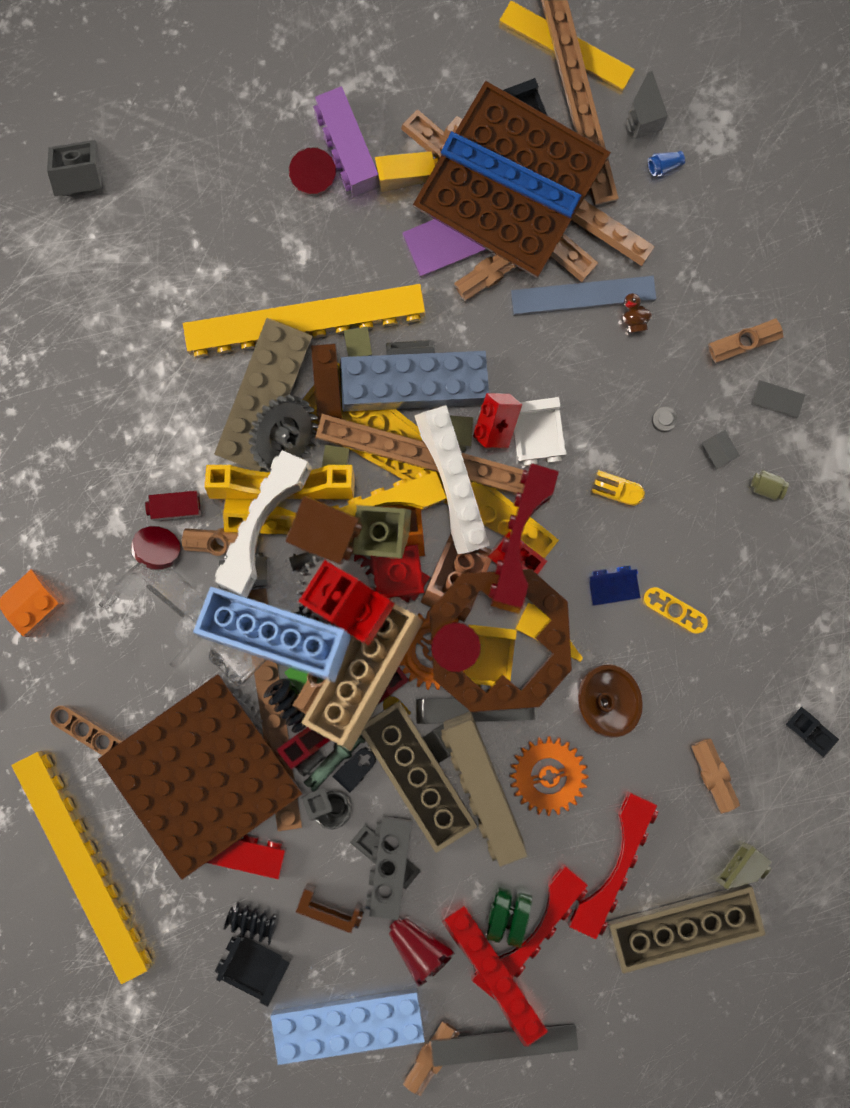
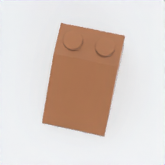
M450 533L420 603L432 607L461 573L487 572L491 563V559L487 556L492 550L483 547L469 553L457 554ZM477 595L458 615L457 618L465 622L472 610Z

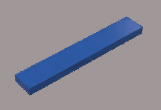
M452 131L440 152V155L568 218H571L582 196Z

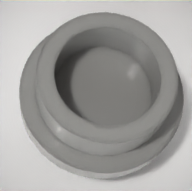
M670 407L659 408L653 416L654 425L662 431L671 430L677 423L676 412Z

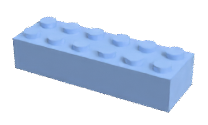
M214 587L209 589L193 633L203 639L334 683L352 637L343 629Z
M417 988L273 1010L271 1014L278 1065L424 1042V1030Z

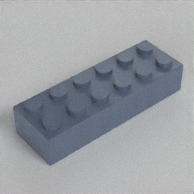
M486 351L341 357L340 360L343 412L430 408L445 405L447 407L482 405L486 393H489Z

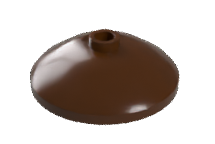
M615 665L598 666L589 671L583 678L579 688L578 700L581 714L589 727L596 733L610 738L630 733L637 726L643 708L642 695L635 679L626 670Z

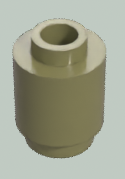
M761 470L759 474L755 473L751 486L754 487V493L773 500H783L788 490L789 482L784 481L783 477Z

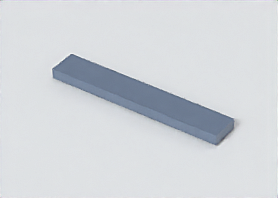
M654 276L511 290L513 315L624 304L625 297L630 293L637 294L641 302L655 301L656 292Z

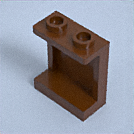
M303 496L285 542L341 565L344 563V560L349 561L354 549L350 547L353 538L359 537L363 525L360 524V517H355L316 501L312 497Z
M307 883L296 913L348 933H352L353 927L359 928L364 914L363 911H360L362 904H356L352 915L311 901L316 887Z

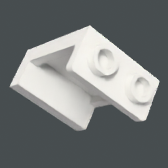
M559 397L520 402L523 405L514 429L518 463L530 466L531 463L537 465L538 460L546 459L548 463L561 462L562 457H565L567 453L564 446Z

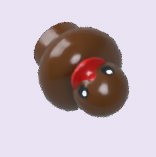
M628 294L624 299V304L629 311L623 314V322L628 325L629 332L648 330L647 323L652 318V313L640 305L641 300L637 294Z

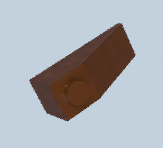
M336 344L311 345L318 422H320L322 414L342 419Z

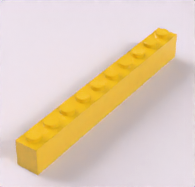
M415 284L183 323L187 352L190 355H194L195 358L208 356V352L212 351L223 354L231 352L232 348L241 347L242 350L255 348L266 318L313 335L312 338L325 337L327 332L336 331V334H344V330L357 327H368L369 330L374 328L375 324L383 323V326H393L400 320L417 322L421 320V317L425 316L421 285Z
M38 751L14 763L11 766L120 984L122 985L147 972L151 968L149 964L151 963V958L145 949L142 951L138 943L140 936L135 928L131 929L127 921L129 914L124 906L120 907L116 899L119 897L118 892L113 884L109 885L105 877L108 875L107 870L102 862L98 863L94 855L97 853L96 848L91 840L87 841L83 833L86 831L81 819H76L73 810H75L74 804L69 797H65L62 791L64 785L60 777L54 775L51 769L53 763L47 753L44 754L43 751Z

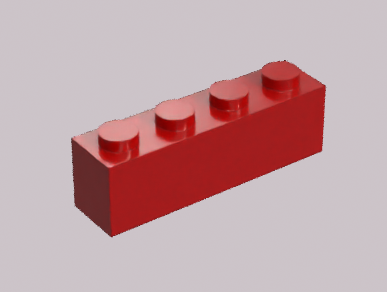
M245 835L244 838H240L207 863L279 879L287 848H283L280 842L268 840L267 844L258 842L257 837Z

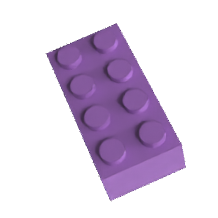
M342 86L316 96V105L313 106L314 114L319 127L324 125V128H322L323 136L328 148L333 147V150H331L332 158L337 170L342 169V172H340L341 180L346 192L351 190L353 197L380 187L378 172Z

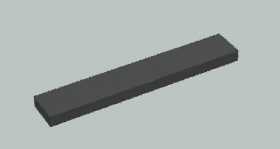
M576 1025L545 1027L548 1032L529 1046H523L514 1031L431 1040L432 1064L434 1067L576 1051L578 1050Z

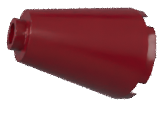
M399 917V920H395L389 926L391 929L389 936L419 987L427 982L426 978L428 976H435L452 959L451 956L455 955L451 948L408 918L402 920Z

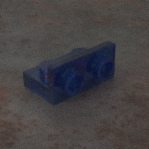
M631 565L617 567V572L607 573V569L593 571V576L588 577L592 606L641 598L637 579L638 570H631Z

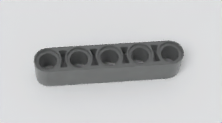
M455 698L416 699L417 724L444 723L446 720L469 712ZM535 707L471 712L475 722L535 720Z

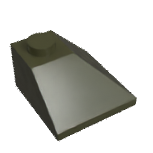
M357 505L356 516L361 518L360 524L363 527L359 537L354 538L353 554L402 558L409 537L411 510Z
M744 842L716 882L726 889L758 882L760 878L764 879L771 870L769 865L772 861L753 846Z

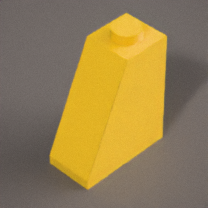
M432 151L375 157L381 193L426 183L438 162V158L433 159Z

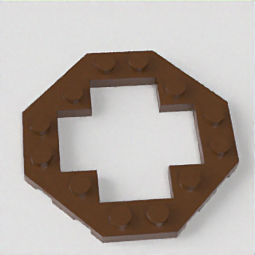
M522 569L528 583L525 597L550 618L535 638L552 654L521 690L502 674L485 692L462 671L453 672L442 668L432 654L433 679L470 712L540 707L572 671L568 601L532 569ZM495 571L461 573L430 608L431 645L435 633L445 624L452 623L480 590L487 596L489 595L492 583L497 584L499 575L495 574Z

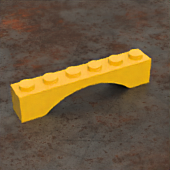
M206 465L205 490L209 499H257L261 492V483L265 477L268 478L270 472L253 471L233 465ZM326 465L313 469L302 490L290 495L286 499H302L303 496H309L314 499H353L355 486L352 465Z
M429 470L416 474V479L407 482V479H402L393 483L394 487L385 491L384 487L370 492V497L362 499L361 496L348 500L349 505L339 508V505L332 507L356 517L357 505L376 507L403 505L424 510L445 502L447 498L437 472L430 473Z

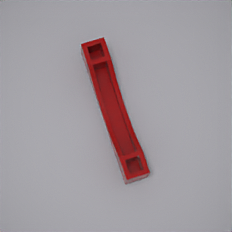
M631 792L627 793L618 813L621 823L622 843L616 866L609 878L598 890L577 903L568 922L570 928L593 939H597L598 935L602 936L608 924L605 921L609 912H614L618 900L615 899L619 890L623 891L627 884L628 877H625L629 868H634L638 859V855H636L639 845L643 847L647 840V827L649 823L653 824L657 818L659 811L656 810V804Z
M565 864L548 882L546 908L533 933L522 943L521 948L515 947L511 951L498 955L512 978L513 976L518 978L526 968L523 964L529 957L533 959L539 953L541 942L545 938L549 940L557 930L554 926L560 919L564 921L572 912L570 908L576 900L580 902L588 892L586 890L588 884ZM475 971L471 976L472 981L495 1000L478 972Z
M463 906L442 921L443 925L492 993L523 1046H529L548 1032L466 907Z

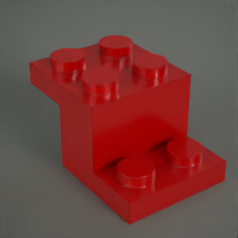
M326 560L323 561L298 601L368 646L395 605L388 598L372 590L357 578Z

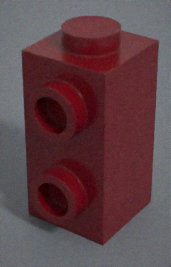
M197 490L148 495L149 501H145L146 515L150 516V519L153 521L202 516L200 493Z

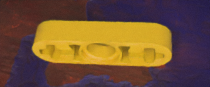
M653 587L645 591L643 602L646 607L693 634L701 633L707 628L708 620L706 616L660 588ZM657 592L659 594L658 598L663 602L666 601V597L670 599L664 606V611L660 610L663 605L657 602L653 605L650 604L649 594ZM674 603L682 608V613L677 618L672 617L668 611L670 605ZM687 610L691 611L688 614L689 617L693 619L701 618L699 622L702 624V627L693 629V623L686 619L684 624L680 621L686 616Z

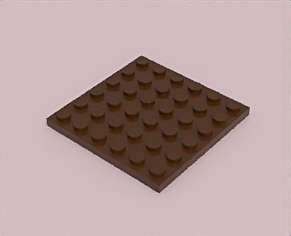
M485 80L455 133L582 195L571 218L442 155L414 201L413 207L538 278L611 152Z
M220 674L208 680L98 758L102 767L181 880L303 794Z

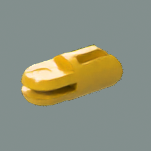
M598 470L597 475L619 482V485L595 479V485L615 491L616 494L614 495L596 488H592L591 493L632 506L638 505L643 501L645 491L640 484Z

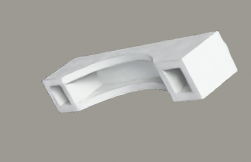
M447 405L415 415L421 438L436 463L444 485L449 506L450 532L457 554L469 553L489 546L490 544Z
M283 450L279 456L274 458L271 464L272 470L268 478L265 477L261 483V492L258 498L254 499L249 507L250 514L246 521L240 524L238 529L239 535L235 543H231L227 550L228 557L225 563L221 564L216 571L215 582L220 587L245 598L248 597L257 579L255 549L262 525L279 503L290 495L302 490L312 470L307 461Z

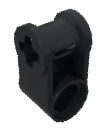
M361 748L332 777L351 793L374 766L376 756L370 748ZM368 754L370 756L368 761L371 764H361V756L359 755L365 756Z

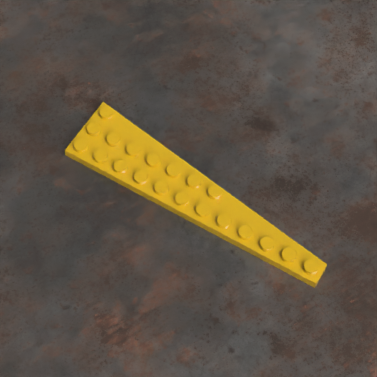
M338 363L339 384H340V397H341V410H342L340 364ZM313 385L302 400L307 401L309 406L314 408V412L310 413L318 417L315 385ZM397 409L344 412L342 410L343 420L423 442L418 426ZM318 419L311 421L316 423L317 425H319L320 423L318 422ZM349 448L350 451L396 477L407 479V482L416 479V474L427 470ZM437 472L438 478L446 495L440 473ZM470 482L483 525L501 536H504L509 531L511 532L510 529H507L511 514L516 515L517 507L513 506L514 503L495 488ZM447 499L445 500V502H443L446 505H448ZM531 517L527 521L521 536V540L543 558L549 554L559 541V539Z

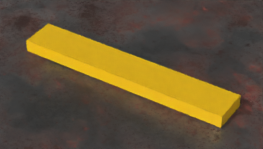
M511 0L499 23L555 54L547 20ZM578 38L586 72L623 92L635 69Z

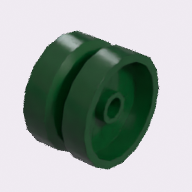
M498 887L488 917L489 925L486 939L499 943L503 939L505 929H508L507 944L521 948L528 925L532 895L520 892L516 895L514 904L511 906V890Z

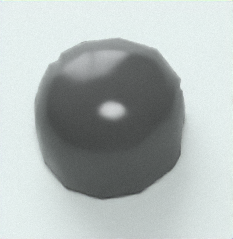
M332 790L327 792L333 812L316 818V821L323 828L334 830L342 827L349 821L352 807L347 795Z

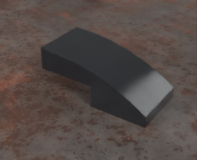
M802 706L786 724L793 733L822 758L839 741V738L820 724V721Z

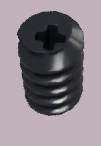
M284 678L272 683L263 696L264 698L270 697L269 705L276 704L274 711H282L280 718H288L286 725H293L292 732L297 733L306 727V725L302 724L306 714L293 706L300 693L297 692L295 686L291 685L289 679Z
M237 901L229 910L223 930H226L231 925V933H235L240 928L241 936H244L249 931L250 939H254L259 934V942L262 943L268 937V945H270L277 926V916L273 914L270 919H267V911L258 916V908L256 907L249 913V905L247 904L240 910L239 901Z

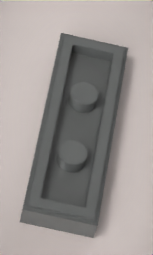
M365 823L350 843L376 864V861L372 860L374 846H379L380 837L375 836L376 832ZM386 840L384 841V844L388 849H395ZM409 859L406 860L403 882L405 890L421 872ZM386 861L381 865V869L386 874H391L395 870V865L390 861Z

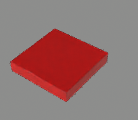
M418 544L405 546L402 558L370 556L372 573L374 575L373 580L376 585L375 591L386 598L425 593Z

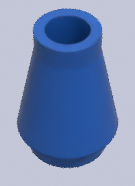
M682 151L654 153L652 157L648 158V167L653 176L658 175L659 177L685 164V156Z

